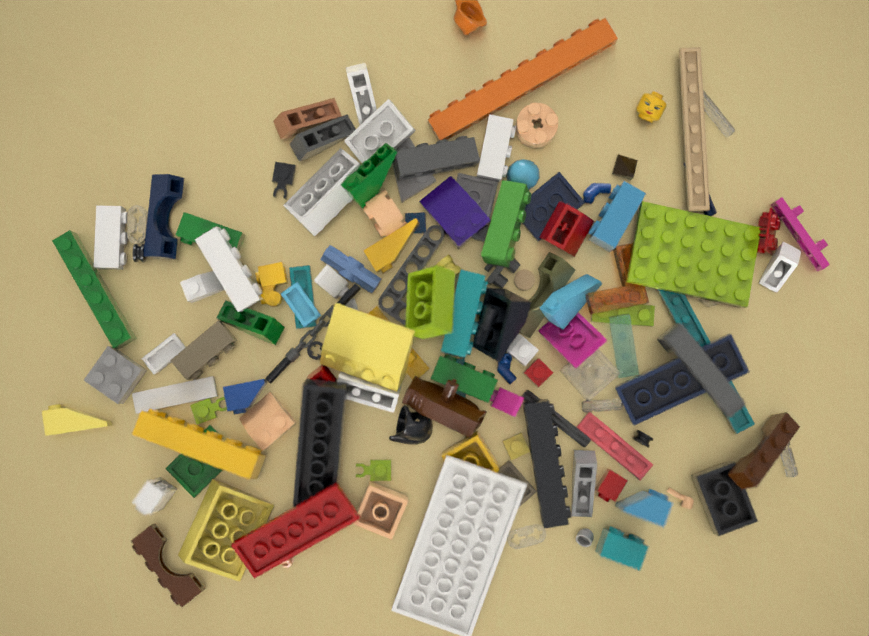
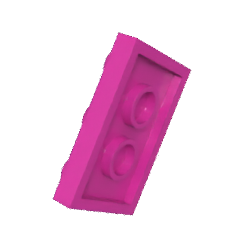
M577 313L563 330L549 321L538 330L575 369L607 342L606 338L580 313Z

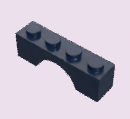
M171 174L152 175L143 254L145 257L176 259L178 239L170 231L169 215L174 204L182 199L183 177Z

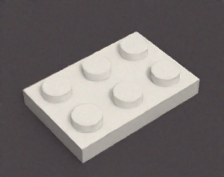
M388 99L350 134L344 142L360 162L363 163L385 143L396 150L416 130L393 102Z

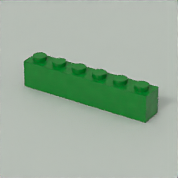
M69 230L52 240L112 347L120 349L136 340V336L97 268H94V263L77 233Z

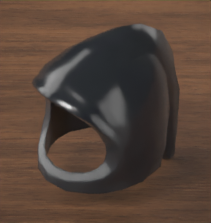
M404 405L400 410L397 421L396 435L390 436L389 440L411 445L425 443L432 435V419L421 415L417 411L410 412L409 408Z

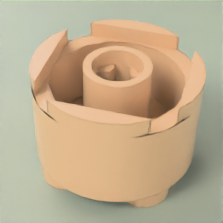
M534 102L524 107L516 121L518 139L522 144L530 148L548 145L553 140L558 129L556 113L552 108L542 103ZM539 123L540 126L537 129H534V124Z
M385 189L366 202V206L363 208L370 220L375 219L376 223L373 225L381 237L384 235L387 237L407 224L392 198L390 199L389 196L385 197L388 194Z

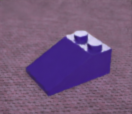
M452 176L448 177L419 201L434 221L444 230V233L457 249L484 229L491 221L480 206Z

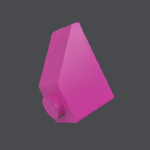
M499 387L498 391L494 389L490 398L492 407L513 417H516L524 400L523 397Z

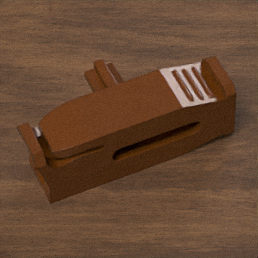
M415 376L402 400V404L408 405L421 415L469 438L481 426L487 413L485 410L480 411L478 406L472 401L456 394L459 384L456 383L455 379L452 381L448 379L443 388Z

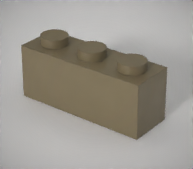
M218 320L170 361L186 380H195L203 374L202 369L207 365L211 367L219 360L218 356L220 354L231 351L235 347L234 343L237 339L223 322Z

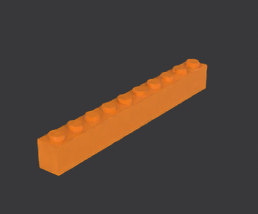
M607 19L592 21L585 30H576L571 34V38L565 41L564 39L557 41L553 44V48L548 51L546 49L541 50L535 55L536 58L531 61L528 59L518 64L517 69L513 71L511 69L506 70L500 75L501 78L496 81L491 79L482 85V89L478 91L474 89L465 95L466 98L461 101L454 100L447 105L448 108L442 112L437 110L430 114L428 125L437 140H449L489 117V114L492 115L613 46L618 38Z

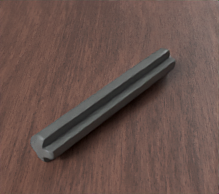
M526 390L522 395L525 402L541 400L529 390ZM555 411V416H552L553 424H557V427L582 447H586L591 439Z

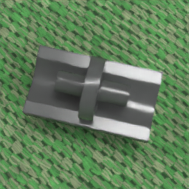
M514 258L513 261H510L509 267L505 268L514 274L520 264ZM487 264L484 268L487 272L492 267L495 270L486 281H488L489 285L494 284L502 289L508 282V279L500 273L504 266Z

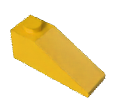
M417 218L363 250L376 272L382 271V273H386L393 268L392 264L397 261L420 224Z

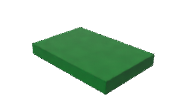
M209 425L203 431L217 432V430L212 425ZM184 454L178 455L165 468L193 498L223 471V469Z

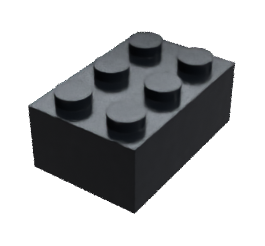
M728 461L691 475L713 534L717 536L758 522L746 489H741L728 475L736 464L734 461Z

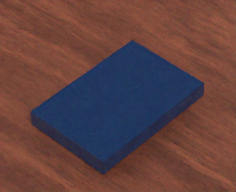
M560 172L533 192L530 203L526 204V218L522 224L537 242L541 240L539 237L559 201L577 210L585 204L584 200Z

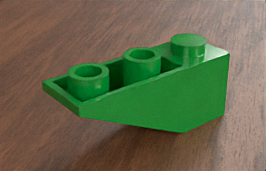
M387 143L379 147L368 160L364 161L341 184L347 194L361 208H364L366 206L365 203L379 193L395 159L397 151Z

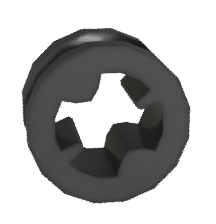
M134 244L132 253L134 262H138V260L146 262L147 257L143 256L145 244L141 246Z
M314 341L308 346L307 353L312 359L319 360L321 355L317 354V357L314 356V352L311 349L313 346L320 345V350H322L323 343Z
M637 430V436H633L632 439L649 448V442L653 441V438Z

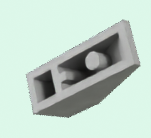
M574 450L571 516L592 517L597 472L595 451Z

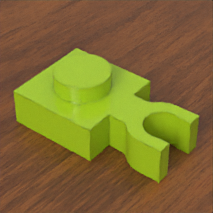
M225 396L217 399L215 403H212L211 398L190 405L196 424L198 425L217 418L216 411H226L227 407L222 408L220 406V402L225 400Z
M370 460V466L356 463V467L361 466L364 469V472L356 474V477L370 475V481H391V460Z

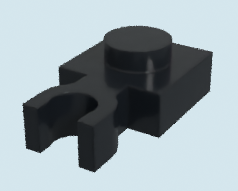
M275 161L272 182L278 185L274 189L273 197L277 198L278 191L282 190L284 191L283 198L287 199L288 191L286 187L287 185L293 186L296 165Z

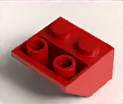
M559 201L539 238L575 257L594 220L570 205Z

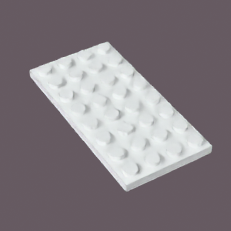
M447 455L391 611L460 636H471L527 483Z

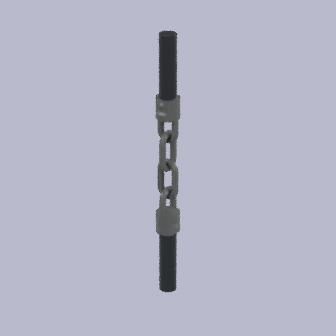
M354 284L337 303L345 306L361 288ZM334 305L320 318L315 328L309 330L300 339L296 348L292 347L285 355L286 357L268 374L265 379L269 383H272L291 362H294L300 356L299 352L316 339V334L323 327L329 325L330 320L326 323L323 319L326 316L331 318ZM310 334L313 337L306 344L303 340Z

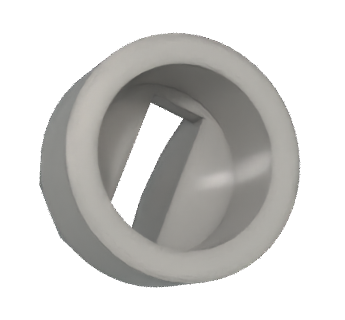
M585 528L581 529L576 536V542L583 547L591 546L594 539L593 532Z

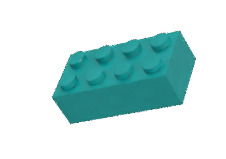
M465 270L460 271L454 295L452 333L445 334L441 353L460 358H466V354H471L473 342H470L471 334H476L478 326L475 316L481 313L483 302L479 300L481 294L485 295L488 281H484L485 275Z

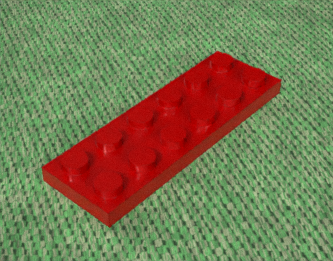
M335 483L235 540L231 546L255 579L358 521L360 515L339 484Z

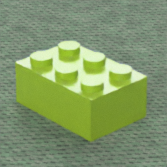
M436 265L408 273L405 328L414 330V337L427 339L452 333L455 271Z

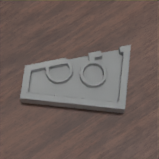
M410 137L398 147L416 148ZM426 175L397 181L396 177L401 203L436 182L434 176Z

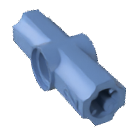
M331 245L325 250L320 259L337 270L338 274L352 283L355 282L370 293L376 290L382 280L366 269L362 263L351 256H346Z

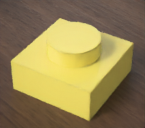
M522 433L503 441L511 460L530 452Z

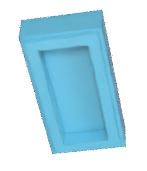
M298 282L280 293L304 328L321 317V314Z

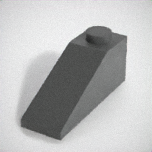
M348 114L297 134L291 141L290 146L300 162L343 141L356 129Z

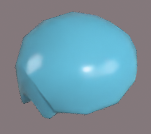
M526 159L512 163L508 167L506 174L507 181L524 183L528 189L534 187L540 178L537 165Z

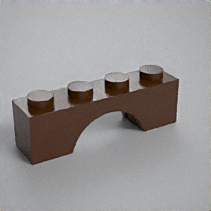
M787 412L771 415L761 429L764 433L762 441L752 452L739 459L728 475L741 489L758 487L800 426Z
M154 523L131 540L133 543L132 548L139 556L142 555L146 560V567L151 572L154 571L159 577L157 579L159 584L164 589L167 588L169 590L172 601L176 605L183 607L205 590V587L193 572L178 574L167 567L163 559V548L168 539Z

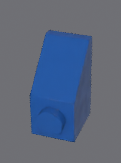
M261 379L223 387L227 412L233 411L234 415L245 413V408H250L266 386L267 380Z

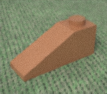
M335 98L283 111L273 122L282 140L296 136L342 115Z

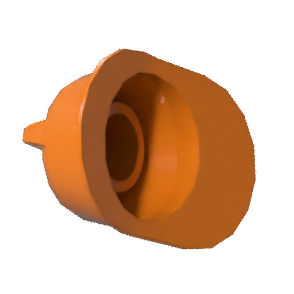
M455 0L457 9L454 21L464 35L476 31L479 27L486 26L487 21L478 0Z

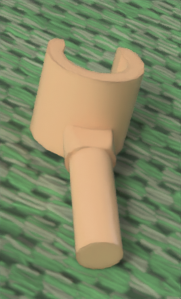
M670 487L668 488V493L682 500L681 507L692 509L694 501L691 497L680 494Z

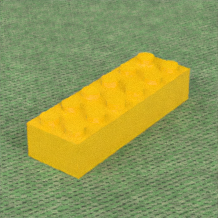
M156 409L141 410L132 435L246 479H258L266 455L261 454V449L247 445L243 447V442L232 438L224 440V435L214 431L203 432L204 427L190 423L185 425V420L171 416L167 418L165 417L167 413Z

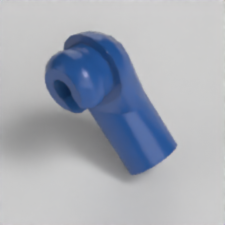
M592 183L583 192L584 202L593 203L594 198L599 193L610 194L611 183Z
M505 353L502 359L498 361L497 371L511 384L517 377L510 371L512 356Z

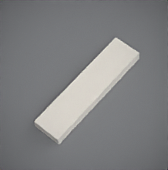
M214 376L132 393L135 412L138 414L141 410L148 411L149 408L157 410L218 397Z

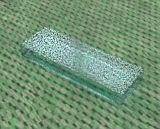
M630 314L610 316L609 324L618 378L639 375Z

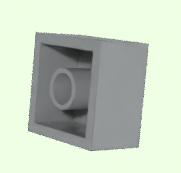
M107 346L84 381L115 403L124 404L147 370L118 349Z

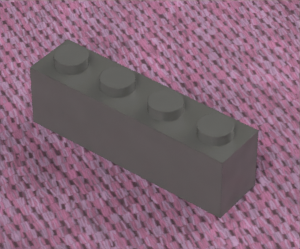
M461 136L449 142L447 139H443L432 145L422 143L417 145L416 148L400 147L396 150L397 154L393 165L397 181L474 167L478 164L480 158L475 138Z

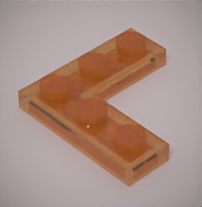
M633 243L616 246L613 249L622 287L591 292L585 295L590 315L649 303L645 286L626 282Z

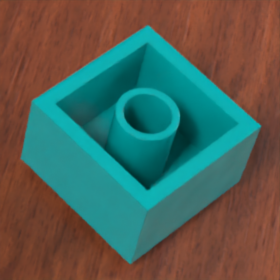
M612 526L609 529L603 528L595 552L601 557L640 571L649 546L644 544V539L629 533V536H625V532Z

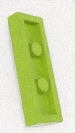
M592 301L591 322L653 327L655 306Z

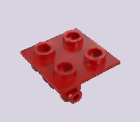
M770 208L769 212H762V216L759 217V227L767 228H759L761 232H766V234L758 235L760 238L757 253L765 254L766 250L771 256H773V250H777L778 238H775L776 230H779L781 225V218H778L777 213L772 208Z

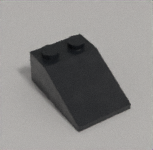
M487 288L479 320H481L486 304L498 307V312L493 322L494 328L490 330L484 346L477 345L473 341L472 347L492 359L500 361L525 325L531 302L507 289Z

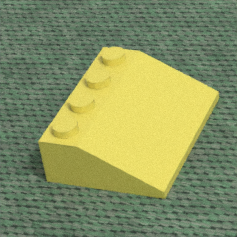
M336 303L323 343L320 364L397 392L406 376L415 331Z
M212 479L178 556L186 564L240 582L246 566L231 544L265 524L274 505L231 485Z

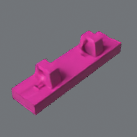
M783 197L770 204L815 269L820 271L828 267L830 264L821 252V250L828 246L827 242L822 239L814 243L797 219V216L804 212L802 207L798 205L791 210Z

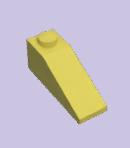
M61 404L48 406V410L42 411L45 436L112 426V421L71 408H61Z

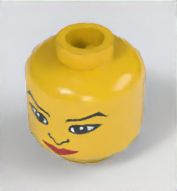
M652 91L651 94L644 93L636 107V111L639 113L638 117L650 123L660 120L667 106L666 102L662 100L664 96L655 91Z

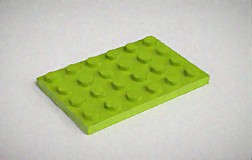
M642 201L639 207L626 282L747 308L760 237L758 235L761 231L759 228L761 227Z

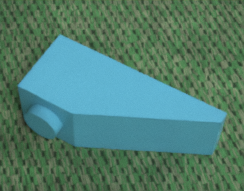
M586 274L553 292L542 304L540 310L549 322L563 330L599 289L602 282Z

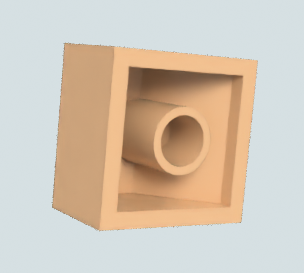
M271 392L239 418L248 434L262 451L269 448L297 424Z

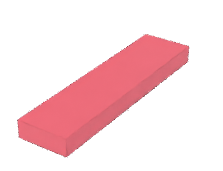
M590 411L576 426V428L587 435L596 445L638 480L641 481L653 466L650 461Z

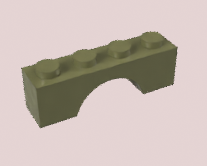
M551 252L547 254L538 268L540 274L539 287L534 296L528 300L531 302L527 321L520 330V333L528 338H531L545 317L540 310L542 304L553 292L564 287L575 272V269L568 262Z

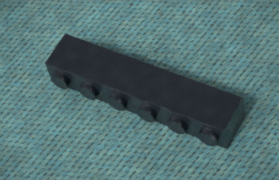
M548 399L524 402V415L543 528L569 525L568 518H571L570 506H566L565 498H568V491L566 485L562 484V477H565L563 465H559L558 457H562L560 444L556 445L555 437L558 436L557 424H553L552 416H555L553 403L550 404Z

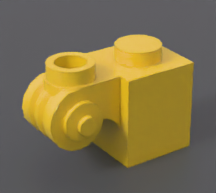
M283 262L258 266L259 272H256L255 275L257 284H261L263 293L260 294L263 298L260 300L261 304L277 307L282 302V296L275 291V288L288 284L285 265Z

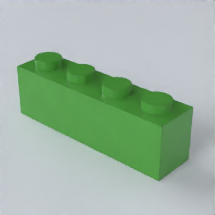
M502 180L481 253L485 263L509 267L510 261L514 260L515 243L520 239V226L526 218V204H529L531 200V192H529L526 184Z

